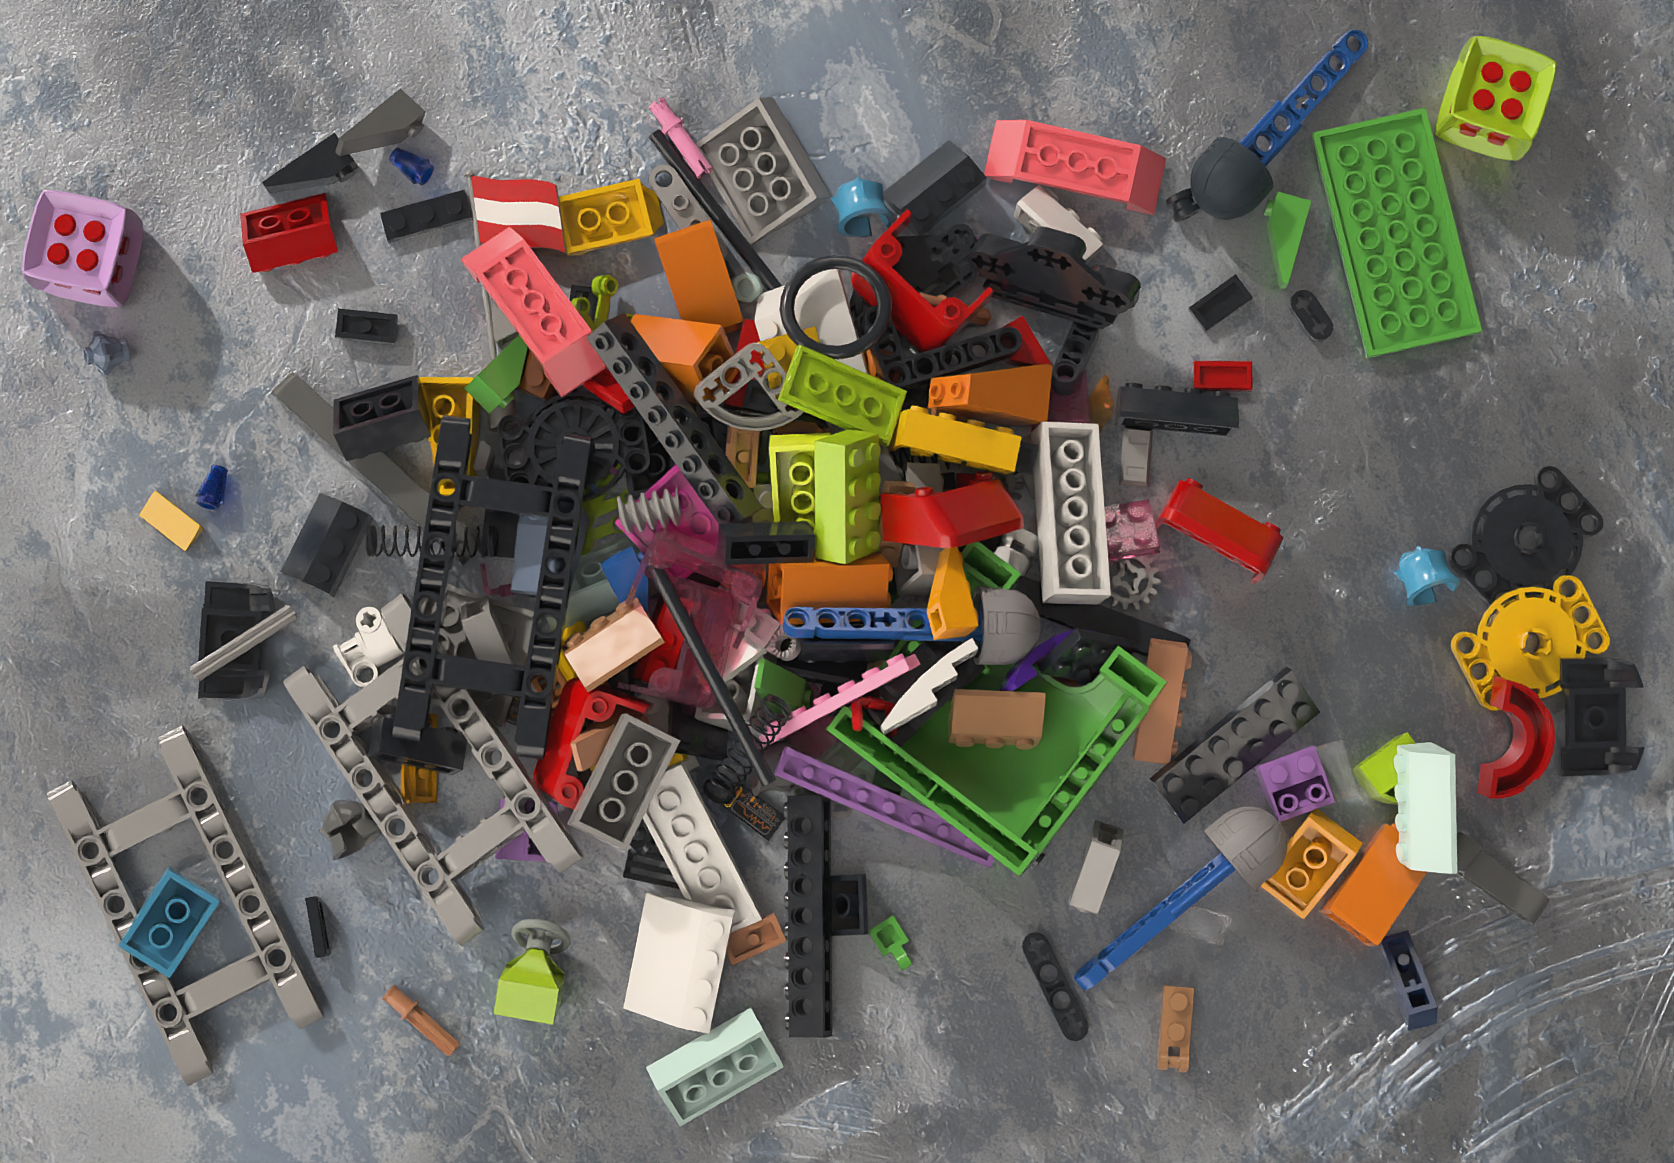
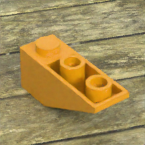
M958 547L944 548L939 553L927 607V616L934 640L966 637L979 626L978 613L973 606L970 595V583L966 580L963 569V557Z

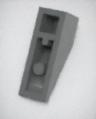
M400 88L339 138L335 153L343 156L398 144L409 136L413 138L424 127L422 122L426 111Z

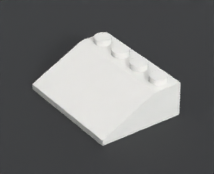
M647 892L624 1009L679 1028L709 1034L735 910Z

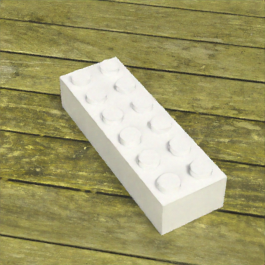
M1041 422L1031 432V442L1038 445L1033 472L1042 603L1099 605L1111 596L1098 424Z

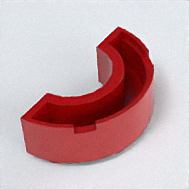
M1494 676L1490 705L1501 709L1508 715L1513 725V740L1509 750L1503 757L1492 763H1481L1477 793L1487 798L1500 799L1525 791L1528 785L1543 775L1553 755L1555 728L1551 713L1545 707L1538 694L1523 684Z

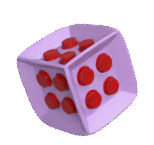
M43 190L38 198L31 219L23 254L22 276L33 288L43 290L58 297L93 305L122 308L130 293L140 255L143 236L142 220L133 210L116 203L64 191Z

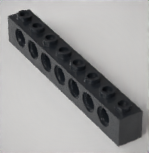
M625 313L603 322L586 337L718 524L744 523L763 508Z
M823 795L787 796V802L784 804V817L787 820L784 847L788 850V862L784 865V876L788 880V892L784 896L785 909L788 910V922H786L784 928L785 938L788 940V952L785 954L784 962L785 968L788 970L785 998L789 1000V1012L785 1016L786 1030H789V1037L825 1038L832 1036L831 799ZM805 818H808L811 822V829L807 834L802 830V822ZM805 848H808L811 852V860L807 864L802 859V852ZM805 878H808L812 884L808 894L802 889V882ZM805 908H808L812 914V919L808 924L802 918ZM806 938L812 943V950L809 954L805 953L802 947L803 941ZM806 968L812 973V980L809 984L803 980V972ZM806 998L812 1003L810 1014H807L803 1009V1002Z

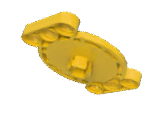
M1563 575L1554 582L1553 591L1538 587H1524L1503 594L1483 614L1478 625L1477 635L1465 631L1457 633L1451 640V649L1479 704L1485 709L1497 711L1500 709L1489 705L1485 700L1487 691L1492 689L1494 676L1515 681L1530 689H1536L1538 692L1536 694L1539 695V698H1545L1563 689L1560 688V684L1548 691L1545 689L1546 686L1560 680V658H1585L1586 652L1592 654L1603 653L1609 647L1610 638L1582 582L1575 576ZM1567 580L1572 581L1575 585V592L1570 597H1565L1561 592V586ZM1535 591L1542 593L1539 598L1525 597L1524 592ZM1516 595V599L1505 603L1503 606L1501 605L1509 597ZM1580 606L1586 607L1589 613L1587 620L1583 623L1577 622L1574 617L1576 609ZM1495 610L1496 612H1495V613L1493 614V616L1490 618V620H1489V622H1488V625L1486 626V623H1487V621H1488L1490 615H1491V614L1493 613V611ZM1528 632L1536 633L1540 641L1538 649L1531 654L1523 650L1526 647V640L1529 636ZM1594 632L1599 633L1602 638L1601 645L1596 649H1592L1588 645V637ZM1463 637H1469L1473 642V648L1468 653H1462L1458 647L1459 641ZM1577 647L1580 648L1579 654L1576 653ZM1476 663H1483L1486 666V674L1482 679H1475L1472 675V668Z

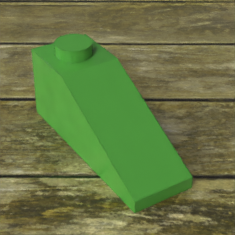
M1278 191L1273 199L1268 198L1264 215L1268 216L1266 227L1278 287L1285 290L1289 284L1311 200Z
M520 335L464 388L489 414L497 406L503 410L515 398L511 392L520 384L528 347Z
M759 658L754 688L762 699L767 695L777 696L789 705L791 712L803 706L806 709L807 707H812L814 692L805 679L766 659ZM768 701L765 702L770 711L783 714L778 706ZM778 703V704L784 709L785 713L787 714L786 709H785L780 703Z

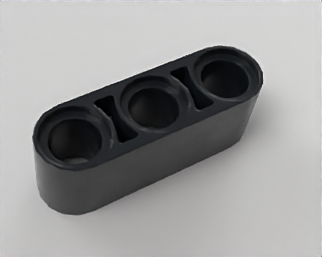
M1073 321L1052 370L1051 388L1059 396H1069L1077 389L1098 342L1100 329ZM1082 328H1089V329H1091L1092 331H1090V332H1085V331H1082L1081 329H1082ZM1071 352H1079V353H1081V355H1079V356H1074V355H1072V354H1070V353H1071ZM1060 376H1068V377H1070L1071 379H1069V380H1063V379H1061V378H1059V377H1060Z

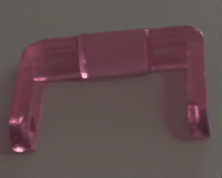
M485 563L480 564L484 591L487 595H501V597L519 594L512 593L511 583L489 589Z

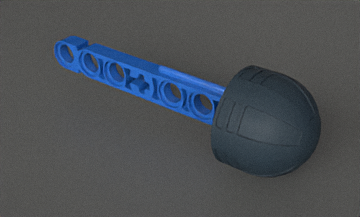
M1351 30L1343 34L1333 44V50L1326 52L1283 101H1277L1240 143L1226 137H1218L1202 153L1192 169L1190 186L1196 203L1204 212L1219 219L1239 218L1253 211L1272 191L1274 186L1273 180L1266 166L1302 128L1301 122L1347 73L1351 64L1356 63L1368 48V39L1362 31ZM1350 36L1355 37L1359 42V49L1356 52L1348 47L1347 41ZM1331 56H1336L1341 61V68L1338 72L1330 67L1329 60ZM1313 76H1318L1323 81L1321 91L1313 89L1311 85ZM1305 94L1310 96L1301 103L1302 108H1296V99L1303 97ZM1277 116H1282L1287 122V128L1284 132L1279 131L1275 126ZM1259 136H1263L1268 140L1269 147L1266 152L1259 150L1256 142Z

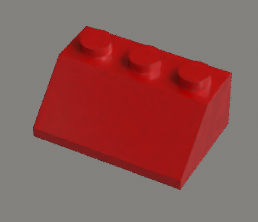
M326 193L240 214L243 247L252 273L268 272L276 267L289 264L297 265L305 260L317 257L325 258L338 252L336 233Z
M660 594L652 621L659 630L664 643L638 659L632 678L684 694L695 658ZM680 597L701 639H703L712 608Z

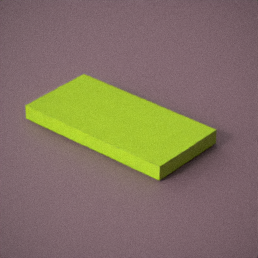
M799 344L795 349L778 400L846 430L852 429L879 433V444L887 447L891 442L907 391Z

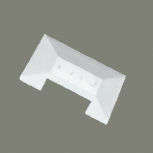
M839 269L822 271L809 278L799 289L795 299V317L800 328L806 329L815 326L819 342L825 345L839 346L858 340V333ZM785 285L758 296L755 324L760 341L787 334L782 325L779 312L780 298ZM863 353L854 357L837 360L869 374Z

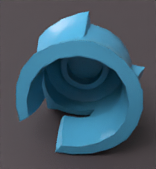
M857 176L855 180L843 183L838 188L837 195L830 197L839 213L837 228L838 232L843 236L855 238L872 237L869 218L855 217L861 214L878 213L886 227H890L893 222V215L884 204L883 184L862 179Z
M1417 546L1415 551H1409L1402 555L1399 562V570L1394 571V575L1406 589V604L1408 606H1421L1437 602L1432 586L1445 583L1454 592L1461 583L1460 579L1448 568L1445 551Z

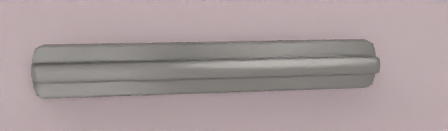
M289 605L283 607L191 666V673L195 679L201 681L296 620V613Z

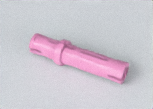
M664 97L658 99L659 104L654 101L649 106V110L652 111L663 127L662 132L664 135L671 138L696 174V177L700 179L704 176L703 172L705 175L710 173L713 167L708 163L683 127L684 122L681 117H676Z

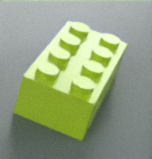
M847 429L814 441L815 559L847 564L879 551L881 535L879 533V515L881 512L879 504V486L881 482L879 474V456L881 452L879 433Z

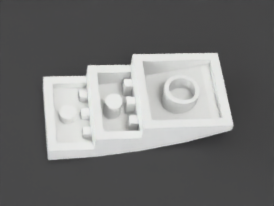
M972 638L945 655L911 686L882 723L881 732L883 735L888 734L936 706L937 699L933 693L954 682L958 675L954 667L977 654L978 648Z

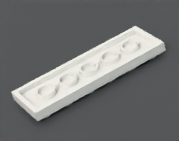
M683 761L668 767L643 816V820L685 900L735 910L731 933L762 920L763 915Z

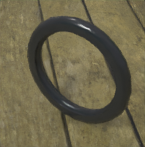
M832 255L820 257L806 263L791 276L782 292L779 312L782 325L788 337L797 346L800 344L832 359L839 360L859 355L870 349L881 339L890 323L893 303L890 290L884 278L873 267L849 256ZM832 269L848 270L863 277L871 285L876 294L878 304L877 316L869 331L860 339L839 346L825 345L808 337L800 328L794 311L795 299L802 285L813 275Z

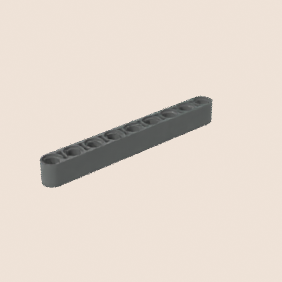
M290 370L271 392L344 458L333 435V407L296 373ZM382 451L370 454L362 459L348 461L424 530L429 494ZM456 520V545L458 553L461 555L464 545L465 526ZM468 530V546L470 554L473 555L476 536ZM466 549L461 558L454 552V558L463 566L470 559Z

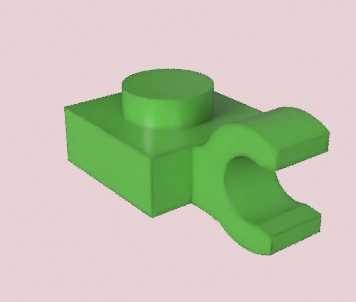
M894 915L868 931L883 957L892 953L902 971L912 965L911 960L902 947L909 940Z

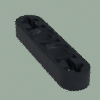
M1030 933L1022 941V951L1061 1033L1068 1040H1082L1088 1033V1023L1052 947L1043 934ZM1033 937L1036 941L1042 940L1043 946L1040 947L1042 955L1045 956L1049 953L1051 959L1043 960L1036 966L1033 963V960L1039 959L1036 952H1029L1027 949L1031 944L1030 939ZM1046 964L1054 966L1057 971L1056 978L1051 982H1046L1040 977V970ZM1057 992H1065L1070 998V1003L1065 1009H1058L1053 1004V997ZM1074 1007L1077 1014H1071L1076 1023L1081 1022L1083 1026L1079 1029L1080 1034L1078 1036L1073 1032H1067L1066 1028L1070 1026L1067 1017L1062 1021L1059 1017V1014L1068 1013Z

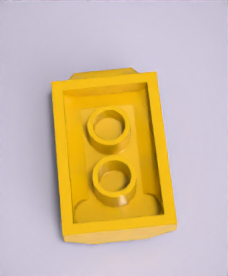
M640 179L559 196L567 256H582L589 251L651 237L664 225L656 194L653 190L643 185Z

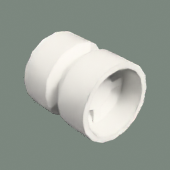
M1025 529L1003 534L1001 538L1003 546H998L994 554L1019 571L1021 576H1026L1032 564L1029 558L1030 556H1035L1039 549L1038 536ZM1013 545L1023 549L1022 553L1012 549Z

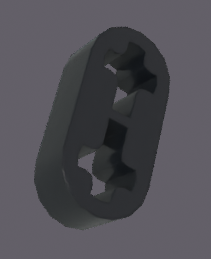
M1308 290L1297 291L1289 301L1290 312L1311 341H1325L1333 331V323L1312 292ZM1299 297L1301 300H1309L1310 303L1307 309L1311 313L1310 315H1308L1304 308L1298 309L1296 307ZM1311 318H1314L1318 324L1324 323L1326 325V328L1323 330L1324 335L1320 332H1313L1312 329L1315 327V323Z

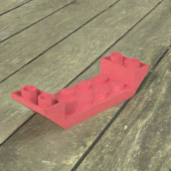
M998 120L995 123L984 175L987 179L1012 184L1013 179L1125 203L1126 210L1154 216L1166 158L1141 145L1030 120Z
M508 227L461 259V262L477 283L481 282L543 366L546 377L562 398L607 368L586 338L592 333L590 327L526 241L512 228Z

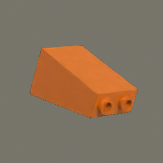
M711 219L654 238L680 319L722 325L725 333L740 329L738 323L744 320Z
M635 314L630 320L683 396L687 401L701 406L694 395L697 384L735 355L722 325ZM731 367L726 370L724 376L727 383H731L739 372L738 368ZM718 377L714 379L718 384L715 388L709 389L705 387L703 389L705 395L702 397V400L708 398L710 401L715 398L713 392L719 387L723 392L727 389L720 383Z
M1041 364L931 378L928 408L1006 427L1047 422L1053 365Z
M814 549V562L768 564L766 604L781 625L783 624L784 614L793 607H813V611L822 607L890 608L891 596L888 592V582L892 581L893 578L892 565L881 553H872L847 564L815 559ZM791 618L789 620L790 624H805L799 618ZM828 618L819 620V623H834ZM860 619L849 620V622L861 621Z
M1392 823L1391 826L1383 824L1320 909L1322 913L1367 946H1378L1428 872L1411 870L1399 862L1396 855L1399 831L1395 823Z

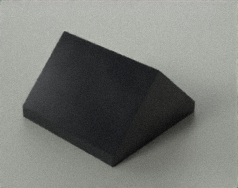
M866 874L831 876L832 936L868 935Z

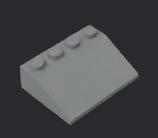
M773 97L757 98L695 143L708 163L713 167L709 175L750 245L804 216L831 197Z

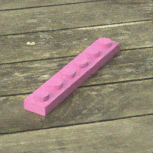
M903 653L886 661L889 667L880 671L877 666L862 674L863 681L855 684L854 680H851L837 688L839 694L831 697L827 693L813 701L815 704L813 708L807 710L803 706L793 711L791 719L781 727L780 733L775 736L774 741L770 745L921 665L916 655L913 654L905 658ZM775 721L771 725L777 726L778 722ZM765 726L766 733L772 734V729L769 726ZM763 734L758 737L759 741L767 742Z

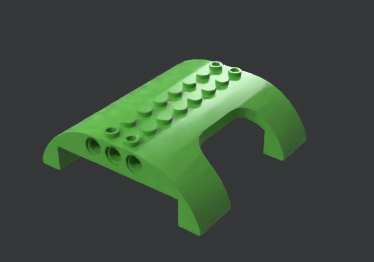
M974 542L968 544L962 551L963 569L966 580L970 583L971 599H973L977 586L1003 587L1002 589L1008 590L1015 588L1021 573L984 545ZM916 620L911 627L916 628L923 623ZM900 640L889 659L901 653L906 658L922 642ZM1117 646L1101 667L1100 675L1092 683L1082 687H1068L1061 684L1050 675L1041 674L1038 666L1033 663L1031 665L1038 675L1013 690L1014 692L1046 693L1042 737L1038 746L1027 750L1018 749L1016 745L988 748L986 744L959 747L956 743H948V708L951 700L931 717L901 748L886 735H883L863 708V728L861 731L853 730L851 705L849 708L844 705L826 730L1020 877L1050 844L1095 786L1150 711L1167 681L1119 646ZM886 661L880 666V671L889 667ZM1015 663L984 665L986 669L963 689L999 691L1006 674Z

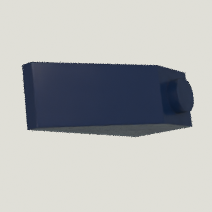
M1409 931L1385 936L1380 944L1396 1000L1407 1030L1411 1031L1437 1024L1438 1006Z

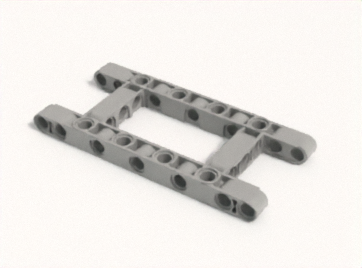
M401 593L382 607L381 612L384 616V623L405 652L412 602L404 593ZM438 641L437 652L448 655ZM404 658L341 705H339L320 675L316 676L307 665L302 666L283 681L286 689L451 936L459 945L463 946L482 932L484 926L480 920L482 916L458 880L520 834L526 831L547 863L551 862L560 873H563L584 857L579 846L520 759L516 756L475 693L470 690L434 685L433 690L440 699L438 703L457 731L464 734L473 748L471 750L488 777L498 784L506 796L504 799L505 807L490 818H483L479 826L465 836L457 837V842L440 854L377 759L368 757L369 747L360 736L375 721L396 708ZM419 659L413 663L412 671L415 675L424 674L427 670L425 660ZM467 701L469 710L464 716H461L459 714V706L462 702ZM338 723L340 733L337 737L333 738L331 729L334 724ZM499 749L502 753V759L498 764L494 765L491 756L495 750ZM370 771L372 773L373 780L372 783L366 787L363 782L364 775ZM532 798L535 801V809L532 813L528 814L525 811V803L528 799ZM400 820H403L406 828L403 834L398 835L396 825ZM436 869L439 878L432 885L429 881V873L431 870Z
M182 725L158 737L162 747L159 750L178 787L177 791L103 828L100 827L84 792H80L73 780L47 792V796L118 945L140 911V907L128 882L123 881L116 867L117 854L130 847L141 846L145 844L144 841L161 832H169L174 825L191 818L201 835L256 952L179 990L175 989L169 977L149 965L146 967L141 966L138 958L120 948L183 1080L189 1086L214 1073L210 1063L212 1058L196 1027L194 1018L271 980L289 1019L293 1018L299 1029L324 1018L325 1015L188 731ZM205 789L208 795L207 800L204 804L197 805L194 799L195 794L198 790ZM230 842L234 848L231 857L224 859L221 856L220 848L224 843ZM91 843H96L99 847V854L94 859H90L87 856V848ZM118 896L122 897L125 902V907L120 913H116L112 907L114 899ZM256 896L259 899L260 906L257 911L251 913L246 907V901L249 897ZM278 949L282 950L286 955L285 963L279 967L272 961V955ZM169 1004L174 1005L177 1010V1016L172 1021L167 1020L164 1016V1009Z

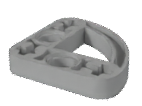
M757 342L746 345L700 381L694 391L697 402L711 416L726 425L742 430L762 431L777 428L793 421L804 412L797 408L795 410L791 408L785 409L787 404L779 401L778 398L776 399L775 395L780 394L787 374L764 345ZM751 351H762L763 353L760 358L764 364L768 366L772 362L773 365L763 370L755 361L750 363L749 360L752 358ZM736 367L740 371L739 380L735 383H727L724 376L726 370ZM772 372H778L782 377L781 384L776 388H769L766 384V378ZM718 377L720 383L727 390L723 392L719 387L713 392L715 397L713 400L710 401L708 398L702 400V397L705 395L703 389L705 387L709 389L715 388L718 384L714 379ZM755 378L779 411L765 416L749 417L731 413L721 408L719 404L751 379Z

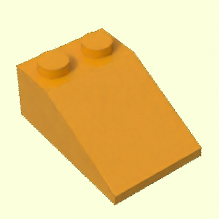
M1314 809L1288 840L1286 856L1280 869L1264 882L1261 887L1301 918L1305 919L1356 856L1363 843L1319 809Z

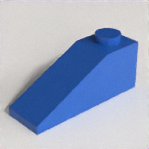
M631 546L601 561L602 570L619 603L621 604L628 599L632 601L638 598L648 613V578L645 570L649 569V566L642 552L636 554Z

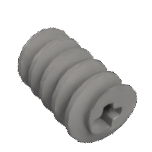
M676 488L674 497H671L668 489H664L662 499L659 498L656 491H652L651 500L649 501L644 493L640 494L639 502H635L633 496L629 495L627 504L623 503L620 496L617 497L621 524L627 533L633 532L634 524L640 532L644 531L646 522L651 530H655L658 520L663 528H668L670 519H672L675 526H680L682 508L678 488Z

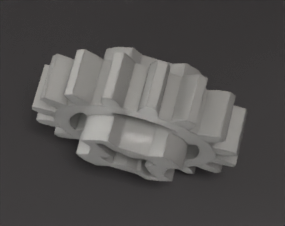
M1130 546L1127 553H1124L1121 547L1116 550L1117 556L1110 552L1108 553L1109 571L1116 562L1118 569L1116 576L1110 578L1111 596L1109 597L1112 599V608L1121 603L1122 611H1126L1129 604H1132L1134 610H1138L1139 601L1147 605L1150 602L1147 595L1155 596L1157 594V591L1152 586L1160 584V579L1154 578V574L1159 572V568H1151L1150 564L1154 560L1153 557L1147 560L1143 558L1145 550L1142 549L1138 554H1134V548ZM1130 560L1136 561L1143 568L1138 569L1131 565ZM1125 572H1127L1129 576L1134 575L1135 579L1131 582V586H1129L1127 582L1121 581V578L1125 575ZM1147 579L1146 588L1139 595L1138 585L1141 581ZM1113 589H1119L1123 591L1126 595V598L1117 595L1113 591Z

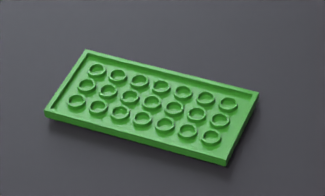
M1426 108L1313 132L1311 137L1366 358L1369 359L1480 334L1482 328Z

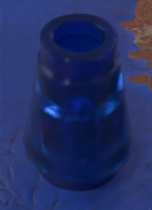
M399 147L395 148L389 157V162L413 184L418 183L422 186L429 181L433 174L434 166L430 164L429 159Z
M211 465L210 470L195 494L197 505L209 510H219L220 505L224 504L228 469L219 465Z

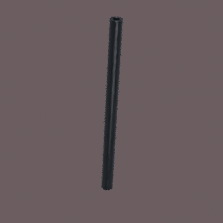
M660 129L653 132L649 136L650 141L668 164L676 170L693 196L754 274L760 278L765 288L770 291L781 287L782 284L703 183L696 177V174Z
M661 564L648 572L762 786L764 787L772 783L776 778L664 567Z

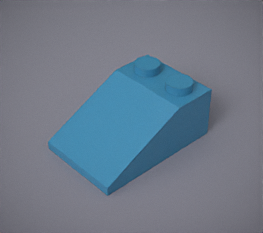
M168 865L118 947L170 978L220 902V897Z

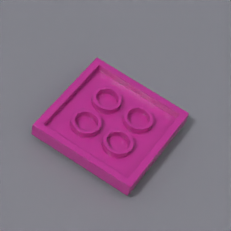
M674 465L644 494L649 501L651 500L652 491H656L659 498L662 499L664 489H668L671 497H674L676 488H678L682 508L680 526H675L672 519H670L668 528H663L658 520L655 530H651L646 522L644 531L640 532L634 524L633 532L627 533L621 524L620 517L615 520V524L656 566L662 564L670 581L677 587L717 550L719 524L678 466Z

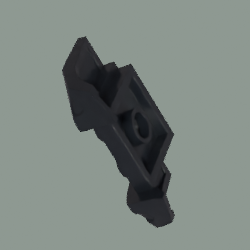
M205 582L198 662L260 623L263 613H274V599L272 589L269 586L249 583ZM261 642L199 681L198 699L242 701L262 698L268 685L271 670H259Z
M922 624L914 629H922L925 626ZM921 641L922 643L908 655L915 654L921 665L861 697L882 698L883 701L892 702L896 705L900 698L926 671L963 643L961 641ZM973 657L954 667L958 674L957 679L933 693L937 699L936 706L898 727L897 734L894 737H890L887 734L886 736L901 748L931 717L952 699L955 689L965 688L986 667L984 665H976ZM862 706L870 719L881 730V725L886 719L885 710L869 709Z
M1560 658V688H1564L1565 747H1561V777L1617 775L1637 770L1645 747L1626 746V688H1644L1635 664L1623 659Z

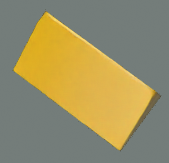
M156 490L139 515L184 551L189 549L204 530L201 525Z

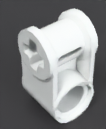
M366 607L359 611L356 617V625L365 642L369 657L377 667H380L405 652L384 623L383 614L374 607Z
M360 632L355 633L354 638L342 645L336 644L333 646L342 665L347 669L354 683L361 689L381 675L379 667L372 662L367 653L365 642ZM367 668L373 669L374 676L372 680L362 683L360 681L361 672Z

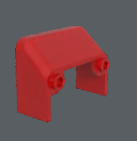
M907 209L875 241L861 261L873 267L884 278L891 293L893 303L892 319L896 331L919 353H923L947 345L991 300L993 290L988 287L969 308L960 299L954 297L942 300L934 308L892 268L902 255V247L896 237L910 224L912 213ZM852 272L851 286L853 290L871 307L878 306L876 294L871 285L863 277Z
M980 471L975 474L957 473V488L945 492H933V487L915 488V493L908 495L881 493L883 541L938 548H955L1023 529L1024 515L999 477L993 476L991 471Z
M1187 478L1186 481L1179 480L1152 527L1157 530L1164 522L1253 572L1254 575L1250 582L1253 584L1258 583L1268 572L1284 539L1280 534L1281 529L1270 522L1262 524L1202 490L1203 485L1191 478Z
M579 677L567 681L563 687L549 727L544 759H538L533 773V780L539 789L561 805L575 809L585 786L580 779L566 773L573 756L570 743L580 735L585 719L588 718L597 722L605 721L613 715L617 704L645 714L653 709L654 703L603 684L587 692Z

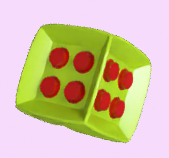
M1484 36L1471 37L1460 51L1459 60L1450 76L1437 118L1435 135L1453 145L1503 160H1520L1531 148L1533 139L1542 123L1556 76L1557 62L1542 53L1503 40Z

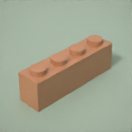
M1154 638L1150 640L1146 667L1167 681V684L1136 729L1132 751L1134 760L1168 764L1171 756L1176 757L1178 739H1174L1175 727H1181L1183 710L1178 709L1180 699L1186 698L1188 685L1187 681H1183L1185 670H1190L1192 663V652H1188L1186 643Z

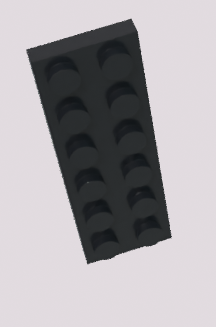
M1286 666L1149 779L1178 820L1185 824L1317 716L1320 711L1294 672Z

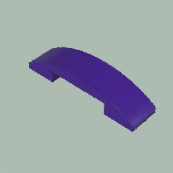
M1074 630L1051 637L1034 647L1026 657L1015 662L1006 674L999 691H1013L1038 675L1031 664L1052 651Z

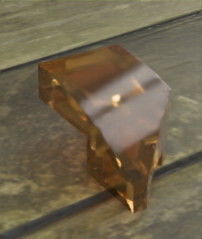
M1107 375L1102 377L1071 423L1098 424L1099 433L1112 416V409L1114 408Z

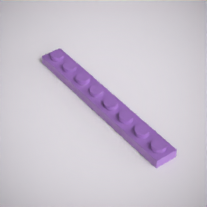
M785 746L774 770L775 775L991 868L995 859L992 855L930 808Z

